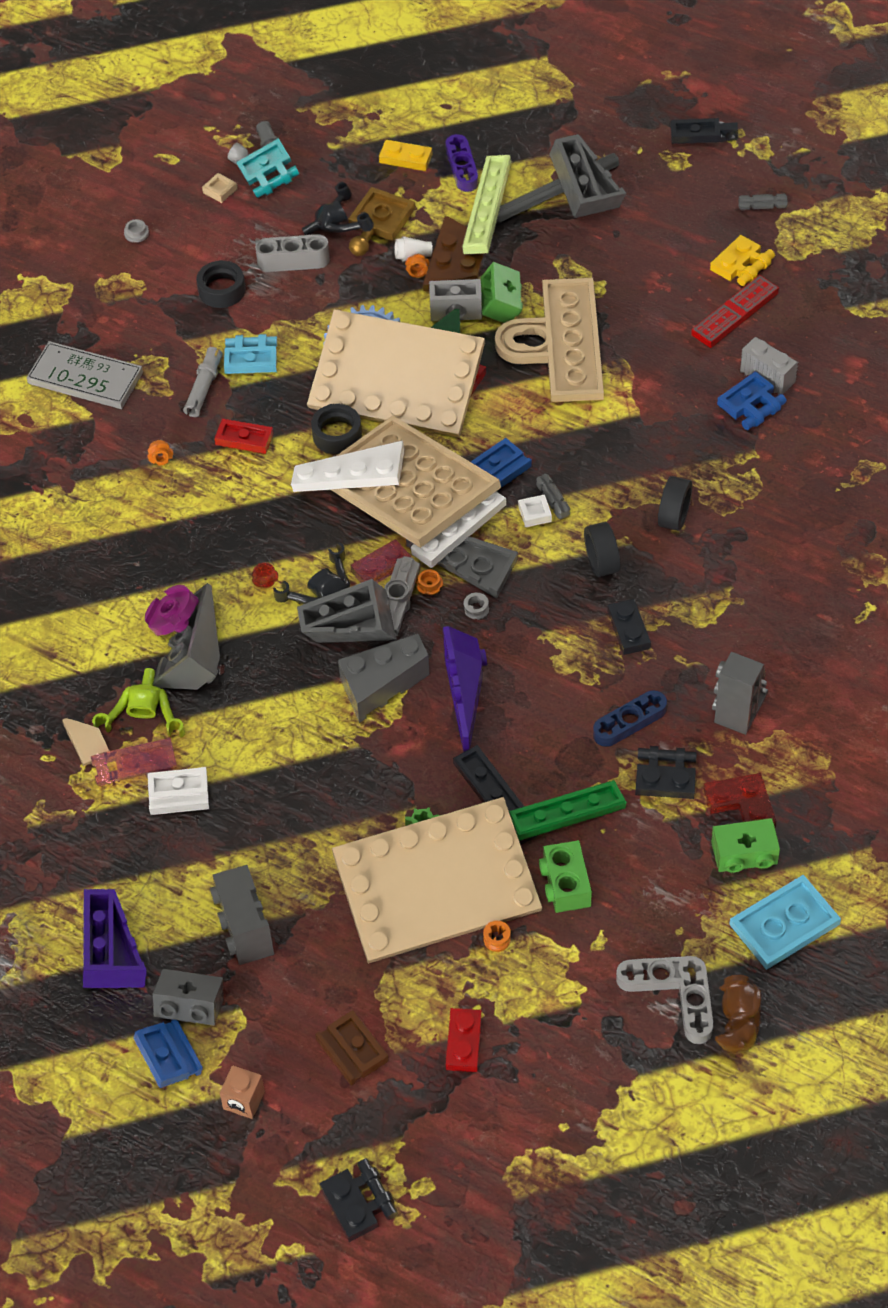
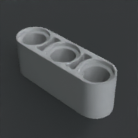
M322 235L264 238L259 240L255 246L258 268L264 272L319 269L327 266L330 261L328 240Z

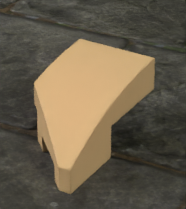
M67 718L62 720L83 767L110 756V751L99 728Z

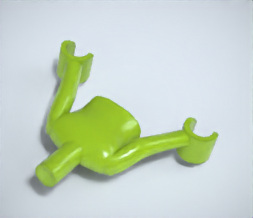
M152 668L144 670L142 684L128 686L123 691L118 703L108 715L99 713L92 719L94 727L98 728L100 725L105 724L106 732H110L111 723L126 706V713L129 716L149 719L156 716V708L160 702L162 713L167 722L166 730L168 737L171 736L173 730H179L180 738L185 735L183 722L180 719L174 718L165 690L153 686L155 670Z

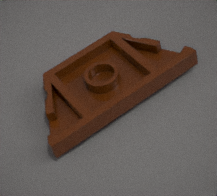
M449 216L444 217L423 282L424 292L430 291L429 281L479 279L486 253L464 254L462 246L467 227Z

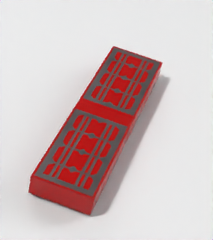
M757 276L692 329L691 335L709 348H712L779 293V287L763 276Z

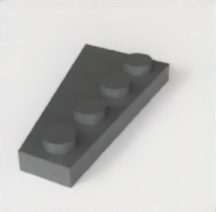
M468 537L437 564L493 597L498 598L518 560V552ZM406 539V546L411 549L414 543Z

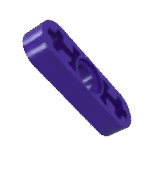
M451 135L446 140V153L456 186L463 192H471L478 187V172L468 140L463 135ZM458 161L468 162L466 165H458L456 163Z

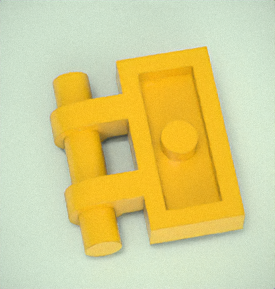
M740 235L711 262L710 270L729 281L738 276V284L745 286L758 276V272L761 269L765 270L771 264L775 253L771 249H768L765 253H760L761 246Z

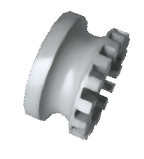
M471 593L464 599V611L469 618L479 620L489 613L488 598L484 594ZM478 602L482 607L474 609L471 604Z

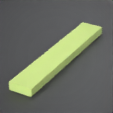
M510 155L486 156L462 246L464 254L489 252L511 166Z

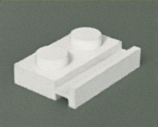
M206 767L148 773L150 814L157 815L209 809Z

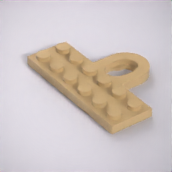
M593 278L542 280L545 318L513 319L502 324L495 334L497 353L504 360L515 364L548 363L551 402L604 400ZM518 335H539L546 341L540 346L532 347L524 343H516L513 338Z

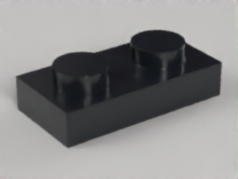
M635 599L608 604L607 612L623 655L651 649V641Z

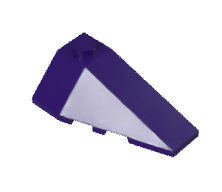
M446 626L443 627L444 660L463 752L470 749L483 679L482 666H487L485 649H479L477 638Z

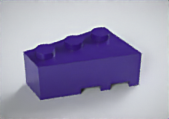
M84 889L83 988H145L146 967L144 962L141 961L134 937L131 936L127 919L115 889Z

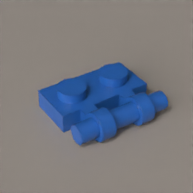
M755 371L718 397L717 405L734 419L744 414L747 418L741 423L744 429L749 430L751 427H757L763 423L764 418L769 414L774 415L780 411L781 406L787 400L783 394L773 397L771 394L774 391V385ZM760 402L764 405L760 409L754 407Z

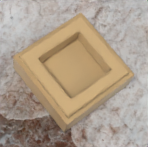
M217 173L202 189L204 194L222 203L237 190V183Z

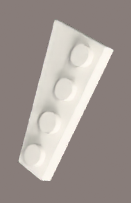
M403 441L296 465L291 482L293 492L399 485L405 449Z
M498 492L493 493L421 548L413 544L411 546V554L430 568L434 567L448 553L453 551L454 548L505 507L506 498Z

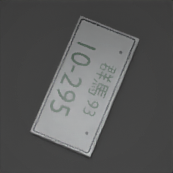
M49 341L28 374L27 382L34 386L122 409L143 374V368L136 364Z

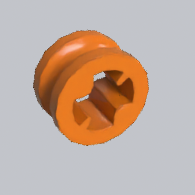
M495 920L489 922L483 931L485 946L493 952H500L508 948L511 941L509 926L502 921ZM498 932V935L502 933V939L496 940V937L492 939V933Z

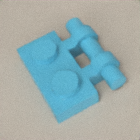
M259 334L258 337L235 335V338H225V374L277 372V336L267 337L266 334Z

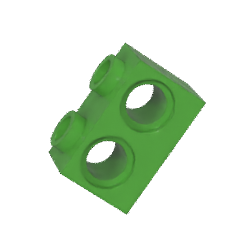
M579 840L544 846L543 858L539 859L541 876H547L549 884H545L546 898L548 903L553 902L555 913L591 907L592 891ZM557 863H565V864H567V865H565V866H558V865H556V864H557ZM564 888H570V889H572L573 891L565 892V891H562V889H564Z

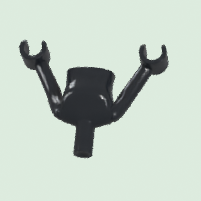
M339 182L335 186L338 197L330 204H322L315 212V221L301 229L304 235H311L320 229L330 233H343L356 229L368 232L373 229L374 223L368 213L362 212L357 216L358 222L338 225L348 220L340 203L349 200L352 196L347 184Z
M341 542L336 544L338 552L328 549L329 559L332 563H335L337 575L333 574L328 568H324L313 575L308 581L307 588L317 597L292 592L289 589L288 582L282 581L281 584L284 591H278L275 587L273 588L275 600L282 603L290 599L306 604L349 588L350 581L343 565L345 560L344 545Z

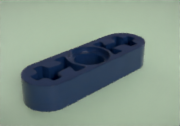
M655 690L648 691L598 719L593 727L595 742L604 747L612 746L662 718L666 713L667 706L665 695ZM626 714H634L638 720L634 723H626L622 717ZM602 729H604L605 731H610V730H611V734L608 735V733H606V732H603V733L601 734V730H602Z

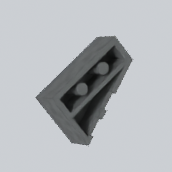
M576 134L555 139L550 157L574 218L619 208L626 192L622 187L619 188L611 179V173L608 170H604L598 163L597 156L580 135Z
M734 652L730 653L726 662H720L716 671V677L719 679L714 688V694H717L712 706V710L715 711L714 723L745 735L748 733L768 694V689H766L767 681L763 680L766 676L763 663Z

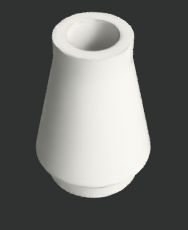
M404 236L395 241L396 259H401L402 262L415 254H421L425 257L432 256V242Z

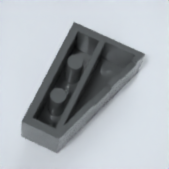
M373 579L297 607L301 632L315 642L396 640L387 590Z
M419 634L338 660L340 680L359 723L365 720L366 715L377 707L382 708L388 704L387 700L397 693H404L430 675L428 653Z
M248 865L213 874L215 886L210 887V893L214 905L220 904L222 909L217 914L221 929H228L230 937L225 938L230 956L236 954L238 964L242 965L274 955L267 919L264 918L261 901L258 900L256 887Z

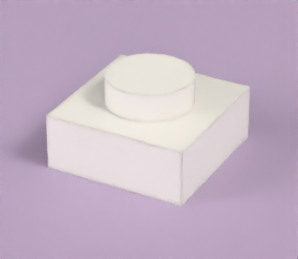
M545 495L518 500V507L525 527L552 522V514Z

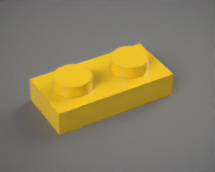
M385 140L379 154V163L426 171L432 157V148Z

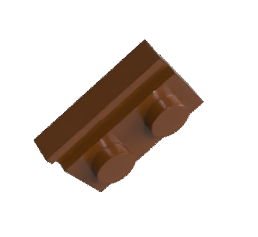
M353 1010L327 1026V1029L323 1032L315 1034L317 1042L351 1086L359 1078L366 1077L389 1061L388 1054Z

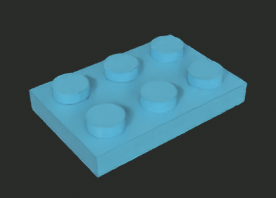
M803 874L732 917L729 925L767 970L839 926L841 918Z

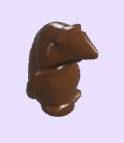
M728 976L724 978V985L719 988L721 991H724L722 1008L729 1022L725 1026L724 1034L716 1036L715 1040L728 1053H738L750 1050L756 1042L761 1021V991L757 985L749 982L748 976Z

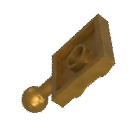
M371 187L348 221L349 223L358 222L357 216L362 212H366L372 219L374 227L371 231H363L360 236L351 239L349 243L351 253L355 256L365 255L369 249L368 241L373 234L393 241L414 212L415 202Z

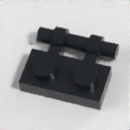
M650 746V749L638 748V759L649 760V765L637 764L635 795L694 799L696 768L684 767V762L696 763L697 752L685 751V748L677 747L676 750L659 749V746ZM658 761L675 762V767L658 766Z
M367 1158L357 1163V1167L361 1172L359 1177L354 1179L349 1169H346L319 1183L325 1199L349 1242L378 1228V1222L374 1215L383 1212L387 1220L393 1219L398 1215L393 1205L395 1200L390 1191L385 1190L380 1181L382 1176L376 1167H372ZM368 1187L375 1197L369 1203L366 1202L361 1193L362 1190Z

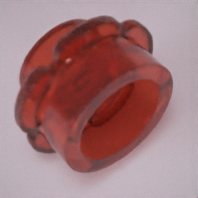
M269 563L256 565L251 574L253 577L252 583L262 588L272 587L279 577L278 572Z

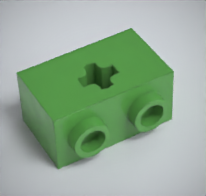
M493 262L480 277L482 315L505 323L519 316L523 309L520 272Z
M772 818L713 826L711 843L718 872L728 871L735 873L742 869L754 867L764 869L778 864L780 847Z

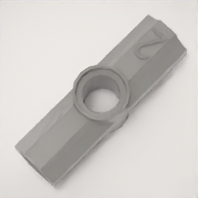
M406 556L397 559L390 581L384 587L387 590L396 636H398L404 615L410 608V598L420 571V563Z

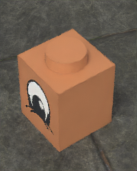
M232 1065L220 1091L223 1109L253 1119L265 1093L262 1075Z

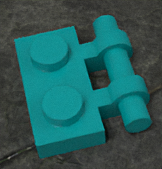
M279 138L236 162L249 186L257 181L260 183V186L253 189L256 198L264 194L268 196L273 193V189L283 183L287 185L292 182V178L299 175L295 166L288 170L284 167V165L291 162V158ZM276 170L279 172V175L269 181L266 180L265 176Z

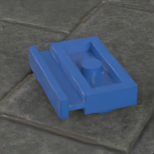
M504 438L471 461L474 465L498 478L501 487L532 467V459L526 458L524 453L507 438Z
M172 1019L167 1024L162 1022L135 1031L134 1040L159 1088L186 1080L194 1074L196 1076L201 1075L203 1067L178 1020Z

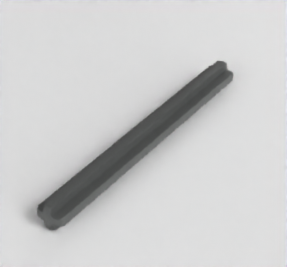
M615 153L608 154L597 160L603 169L608 171L619 165V158ZM559 178L501 205L497 222H502L563 193L564 190Z

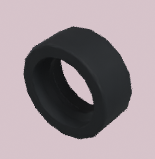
M224 260L213 261L203 266L197 274L196 282L199 297L206 305L214 308L230 307L244 297L246 290L242 269L233 262ZM224 278L235 281L227 289L214 290L207 287L210 282L216 279Z
M339 403L329 404L320 408L313 415L311 420L313 442L317 448L325 453L339 454L362 438L360 416L355 409L348 405ZM332 422H343L352 426L348 433L340 436L326 435L321 431L325 425Z
M675 476L668 478L658 512V525L660 527L677 531L682 529L691 501L693 486L691 480Z
M605 521L586 526L584 528V541L594 574L597 577L620 571L618 545L610 524Z

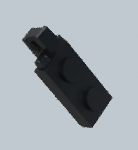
M719 118L670 121L671 144L738 140V122L725 123L719 121Z

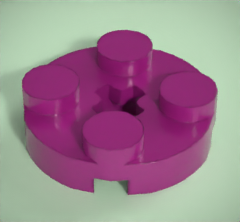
M175 585L164 591L167 594L161 600L156 597L149 605L145 613V622L155 635H166L173 631L179 633L189 625L188 619L198 605L199 599L185 585Z

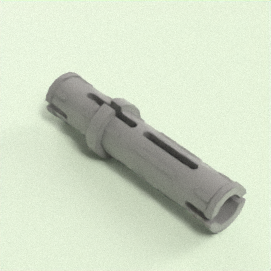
M209 347L207 349L203 363L197 368V378L187 403L183 408L185 414H188L190 408L192 409L189 414L190 417L199 416L211 382L218 374L217 367L223 353L219 350L217 355L214 356L217 350L216 347Z

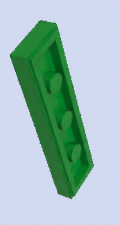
M615 780L515 809L509 811L520 841L625 809L627 802Z

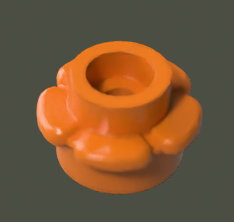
M415 254L406 259V270L410 276L420 278L426 275L430 262L427 258L425 259L424 255Z
M163 440L154 441L149 446L147 458L152 464L165 465L169 459H172L173 449Z
M432 569L424 570L416 580L417 590L422 594H437L443 586V580L437 571Z

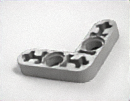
M684 956L626 960L619 964L616 982L624 991L679 989L686 1038L694 1044H703L710 1040L713 1031V1018L705 963L700 958ZM657 968H664L670 975L667 979L658 980L652 973ZM688 968H694L696 972L695 984L690 985L691 980L690 974L687 972ZM643 970H648L647 980H644ZM632 971L634 980H628L626 972ZM690 994H699L703 997L704 1002L699 1006H693L687 1002L686 998ZM700 1015V1024L703 1028L702 1033H697L696 1028H694L695 1016Z

